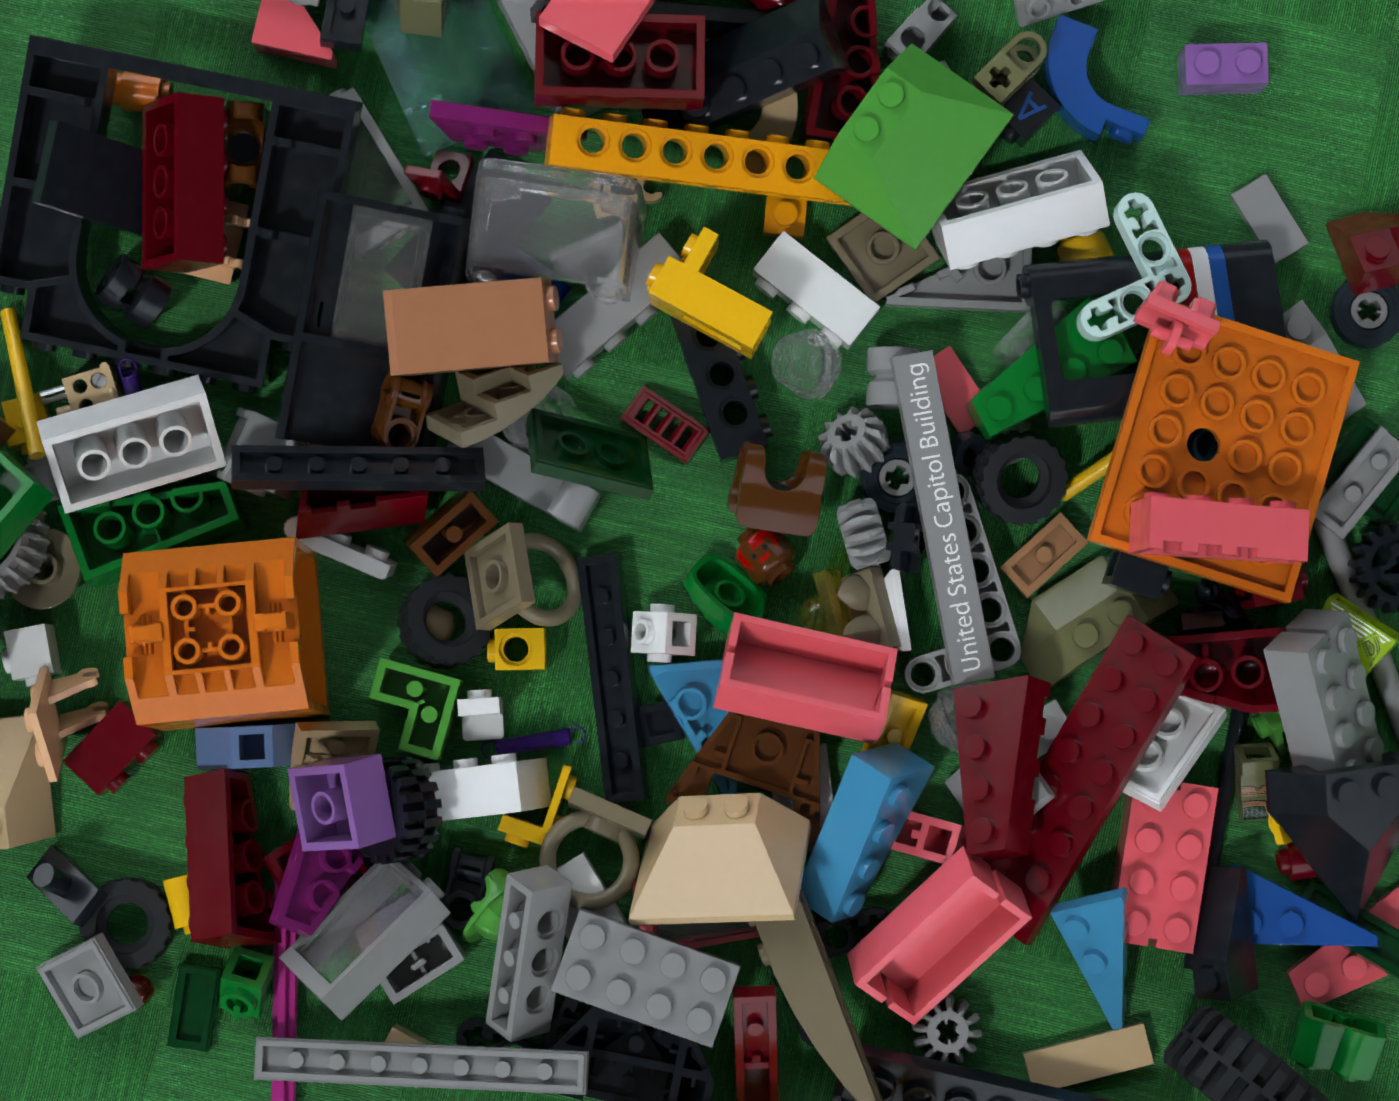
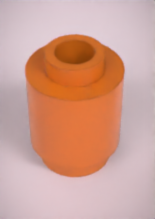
M126 71L118 73L112 105L121 106V109L124 111L143 112L144 104L174 94L173 83L167 82L165 79Z

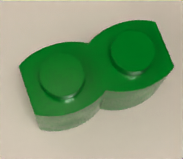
M1303 1001L1288 1043L1289 1055L1291 1059L1295 1060L1297 1065L1307 1070L1331 1069L1346 1081H1371L1387 1039L1385 1025L1367 1016L1343 1013L1324 1004Z

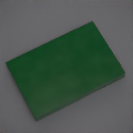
M535 408L530 410L526 420L531 473L649 501L654 488L646 436Z

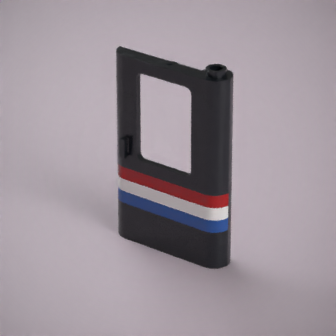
M1268 240L1176 249L1192 284L1188 298L1181 304L1189 306L1194 298L1202 297L1216 304L1215 315L1286 338L1274 256ZM1163 251L1144 252L1143 255L1151 261H1157L1162 258ZM1130 254L1024 265L1022 274L1016 275L1017 296L1019 299H1024L1027 306H1030L1048 428L1122 420L1136 373L1066 380L1061 373L1052 303L1057 300L1107 295L1142 279ZM1177 282L1171 283L1172 285L1176 286L1177 289L1180 288Z

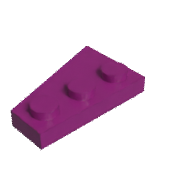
M298 829L269 923L305 937L312 936L340 897L339 892L350 876L355 874L364 861L362 859L364 856L360 853L362 848L302 851Z

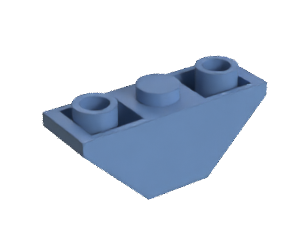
M296 723L195 728L197 770L291 766Z

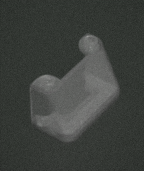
M496 158L480 160L475 180L465 270L467 278L472 280L473 283L503 281L507 273L536 278H550L551 280L586 284L587 290L600 303L617 304L618 301L630 302L647 214L641 184L634 179L620 175Z

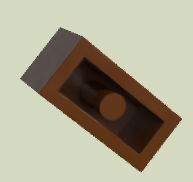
M458 491L427 518L424 523L408 535L403 542L428 571L438 577L499 521L472 491Z

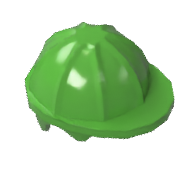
M496 868L486 875L485 897L471 904V910L474 914L463 930V938L469 943L477 942L483 938L491 941H497L506 877L509 872L502 868Z

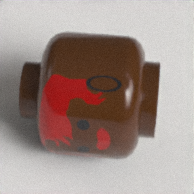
M747 528L737 539L741 545L735 553V559L755 584L762 585L768 583L770 586H774L785 579L796 567L793 563L796 556L795 548L782 533Z

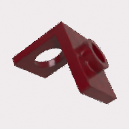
M437 150L430 169L406 165L404 174L418 188V193L421 196L436 201L445 199L460 202L474 157L469 154ZM456 162L460 166V172L454 180L450 181L440 170L445 164Z

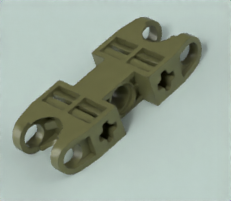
M1026 31L1019 33L974 76L970 84L1003 106L1031 77L1034 79L1047 53L1045 41L1035 32ZM1024 40L1033 41L1039 47V54L1031 46L1018 45V43ZM1017 54H1026L1030 56L1032 61L1025 62Z

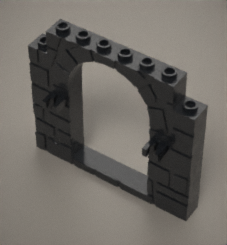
M30 35L0 207V291L25 295V290L28 289L20 338L33 341L32 348L56 352L57 346L73 349L72 356L82 359L96 360L97 354L113 357L112 364L117 366L121 360L129 358L136 365L137 362L152 365V372L160 375L176 377L177 371L191 373L193 376L199 375L201 382L204 384L216 385L217 379L233 382L232 389L242 392L257 393V387L263 388L270 385L277 342H282L281 349L291 350L318 192L321 189L346 195L363 102ZM118 70L272 101L236 296L227 314L210 332L185 345H153L128 336L117 328L99 309L87 280L86 255L92 222L32 203L50 120L61 121L107 137ZM126 360L121 363V367L135 368L132 361Z

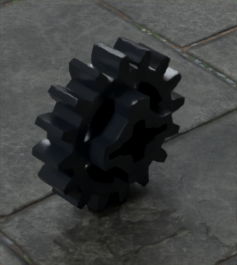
M1387 524L1374 527V532H1366L1361 535L1364 544L1352 546L1351 549L1358 555L1357 560L1348 561L1347 566L1356 569V575L1350 577L1349 582L1360 584L1361 588L1356 593L1357 598L1370 597L1368 608L1375 609L1381 607L1382 613L1385 614L1395 613L1396 610L1399 613V567L1390 573H1384L1385 570L1391 569V566L1399 564V524H1393L1389 527Z

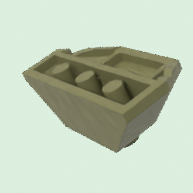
M1101 555L1032 599L1020 661L1030 676L1050 682L1051 687L1104 654L1127 615L1133 616L1144 624L1149 625L1179 606L1180 602L1170 587L1164 595H1159L1158 600H1148L1102 584L1110 557Z

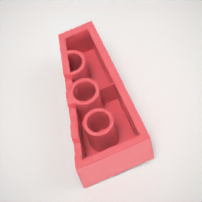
M1148 492L1144 493L1143 499L1131 502L1129 554L1287 564L1307 562L1310 510L1296 509V502L1270 501V506L1254 505V499L1228 498L1227 503L1212 501V496L1187 495L1186 499L1172 498L1168 493Z

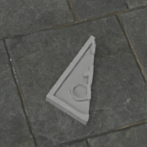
M1032 248L1021 250L1015 256L1009 258L996 257L979 262L978 265L970 269L957 268L950 270L947 267L928 278L899 288L896 292L887 295L885 307L1029 313L1030 306H1027L1024 299H1019L1017 296L1015 281L1016 275L1022 274L1023 266L1032 264Z

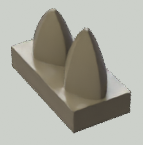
M881 566L869 567L840 578L842 584L837 596L848 606L851 621L844 629L842 637L891 648L901 646Z

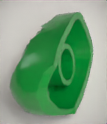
M707 554L698 560L687 574L683 582L687 595L704 617L724 635H728L734 612L762 619L765 618L767 602L765 591L760 585L755 584L744 571L724 557L717 554Z

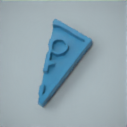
M723 659L647 665L648 672L695 752L698 753L729 712L713 708ZM716 773L712 775L711 779L720 794H738L737 780Z
M1126 887L1056 903L1050 913L1113 1030L1122 1029L1125 1019L1124 1013L1127 1008V995H1124V980L1127 975V945L1125 944V938L1128 934V922H1125V904L1128 900Z

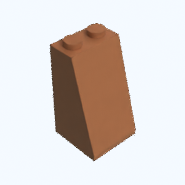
M539 277L383 291L391 376H415L558 362V353L563 351L562 333L560 328H555L554 311L559 309V295L557 287L551 285L550 278Z

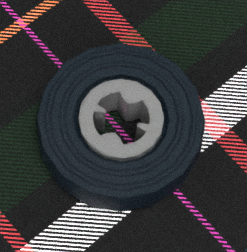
M1349 282L1343 283L1334 293L1330 304V322L1336 334L1347 344L1358 348H1376L1389 342L1399 332V290L1395 286L1354 296ZM1360 302L1365 306L1371 303L1375 306L1377 311L1372 313L1373 316H1376L1374 321L1369 317L1364 320L1359 317L1358 312L1362 310V308L1358 307Z
M889 442L890 449L882 452L884 462H875L872 465V473L861 470L860 485L866 499H873L877 504L878 510L888 515H895L896 507L902 503L918 507L906 442ZM896 467L905 471L902 476L908 475V483L901 484L898 490L890 488L891 481L886 482L885 480L886 473H893Z

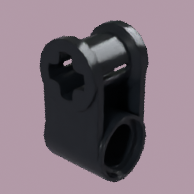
M455 846L447 875L448 883L443 904L450 911V914L444 919L449 925L455 928H465L470 918L466 921L455 919L451 913V905L459 897H465L471 903L482 900L485 897V877L494 869L496 855L489 854L487 857L463 852L462 847ZM467 865L471 867L479 868L481 871L476 872L464 869L462 866Z

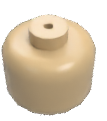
M435 604L427 613L426 622L431 634L439 640L449 641L456 624L454 614Z

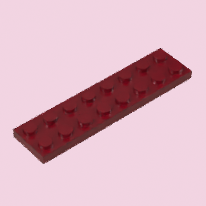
M1127 615L1040 763L1039 772L1056 796L1033 815L1028 855L993 861L984 859L990 865L992 872L996 869L1022 888L1032 919L1018 930L1013 937L1025 945H1032L1054 905L1058 902L1201 660L1200 657L1130 615Z

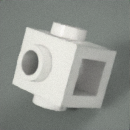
M650 604V612L633 611L631 653L647 654V662L672 663V655L695 656L697 615L675 613V605Z

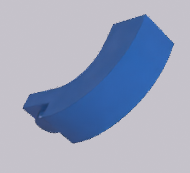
M1060 14L1049 38L1047 53L1044 59L1046 89L1048 94L1060 105L1057 113L1076 133L1094 143L1100 136L1102 129L1109 131L1108 136L1118 142L1131 144L1132 141L1139 143L1145 135L1150 120L1106 102L1097 95L1088 80L1086 70L1087 57L1098 29Z

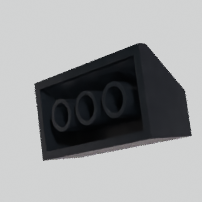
M797 0L706 41L705 92L702 110H681L685 124L708 126L710 131L849 70L848 61L825 0Z

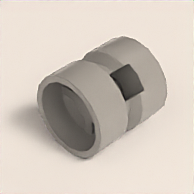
M892 346L867 349V373L874 377V380L867 384L866 388L867 408L899 410L890 358L918 353L920 349Z

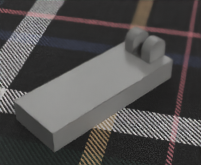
M1382 426L1377 428L1320 499L1315 519L1340 539L1345 538L1399 471V441L1389 434Z

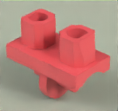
M1160 281L1137 309L1133 322L1151 329V336L1163 340L1160 353L1170 356L1176 346L1188 352L1192 347L1203 351L1211 337L1216 336L1220 328L1221 322L1214 319L1216 304L1201 297L1194 298L1189 308L1176 303L1179 294L1177 287L1165 281Z

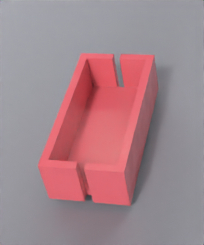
M734 612L727 635L713 708L877 744L887 718L891 694L890 686L893 681L898 649Z
M1181 782L1161 812L1126 794L1111 890L1126 887L1128 891V900L1125 904V922H1128V934L1125 938V943L1148 947L1149 941V945L1155 948L1193 954L1219 788Z
M962 846L847 953L854 984L882 1003L886 1000L889 1009L915 1025L1032 919L1022 888L996 869L992 872L990 865L981 858L968 856L967 848Z

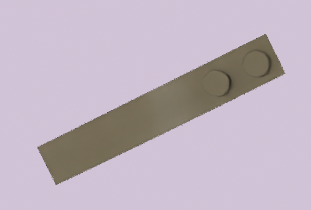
M801 886L795 920L748 922L750 927H757L761 942L757 943L759 955L766 967L771 965L773 973L793 1013L816 1050L843 1086L857 1101H883Z

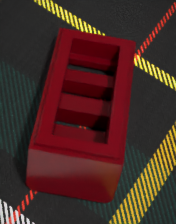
M644 385L620 417L623 422L646 436L650 441L686 466L710 434L708 428ZM650 400L654 405L643 421L639 422L635 417L646 401ZM663 409L667 412V415L657 429L653 431L648 428L659 411ZM675 418L681 423L671 437L666 440L662 435ZM688 427L694 432L683 448L679 449L675 444Z

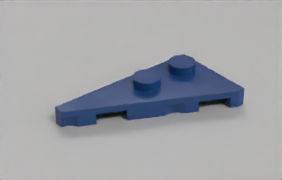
M1229 863L1231 866H1243L1239 863ZM1246 869L1254 944L1379 946L1378 935L1368 931V929L1353 921L1350 922L1302 895L1295 894L1283 888L1282 885Z

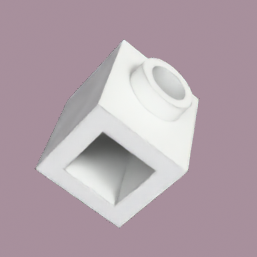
M40 624L4 631L7 649L2 650V662L5 672L7 674L11 673L12 680H25L26 687H31V685L36 684L40 667L48 666L51 675L62 673L54 625Z

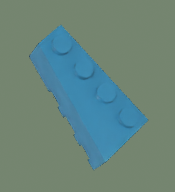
M897 742L851 755L803 873L801 886L810 909L831 923L853 917L860 911L867 891L935 766Z

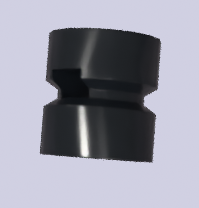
M122 253L103 275L95 290L94 297L113 310L120 307L123 308L125 318L140 328L145 329L156 319L165 306L173 286L154 272L148 275L144 274L142 264ZM129 287L133 289L131 293L127 291Z

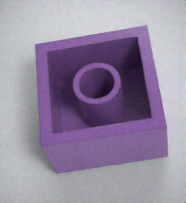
M381 754L324 758L287 769L302 851L360 849L396 837Z

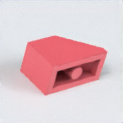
M261 0L251 41L257 52L334 69L337 67L338 60L331 48L320 46L321 32L304 6L296 5L287 0Z

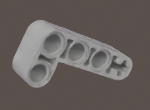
M494 435L468 446L483 447L485 477L487 481L578 532L582 531L601 497L597 491L589 486L531 473L530 456ZM448 441L446 447H460L451 441Z

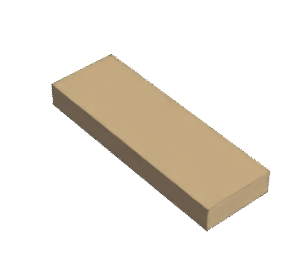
M1143 1022L1123 1026L1122 1029H1112L1022 1052L1029 1081L1056 1088L1154 1064Z

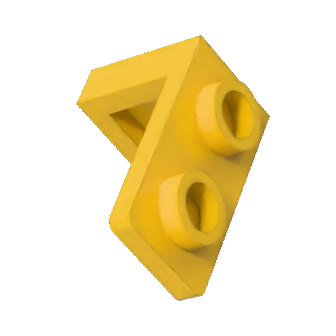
M564 764L543 826L507 813L502 815L498 830L506 833L505 841L528 848L530 841L542 845L550 828L564 817L558 815L562 799L569 800L578 777L571 775L573 766Z

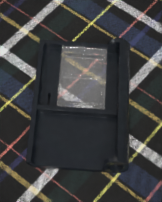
M319 189L277 423L276 439L324 446H378L372 439L371 426L379 404L382 383L390 371L383 291L464 284L475 220L467 219L469 211L444 206L443 214ZM448 372L400 376L417 382L424 379L431 381L433 395L426 413L442 408ZM402 391L401 393L408 396L411 395V393ZM425 417L416 447H435L437 434L428 430ZM396 424L390 429L388 436L390 443L399 439L401 435L400 424Z

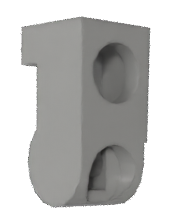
M926 0L920 8L917 7L886 41L881 55L892 63L911 43L928 54L950 29L958 15L941 0Z

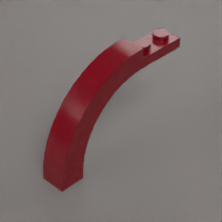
M775 985L733 987L736 1101H779Z

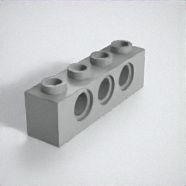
M548 865L509 873L506 877L486 1024L509 1042L550 1032L556 995V992L551 991L561 962L573 882Z

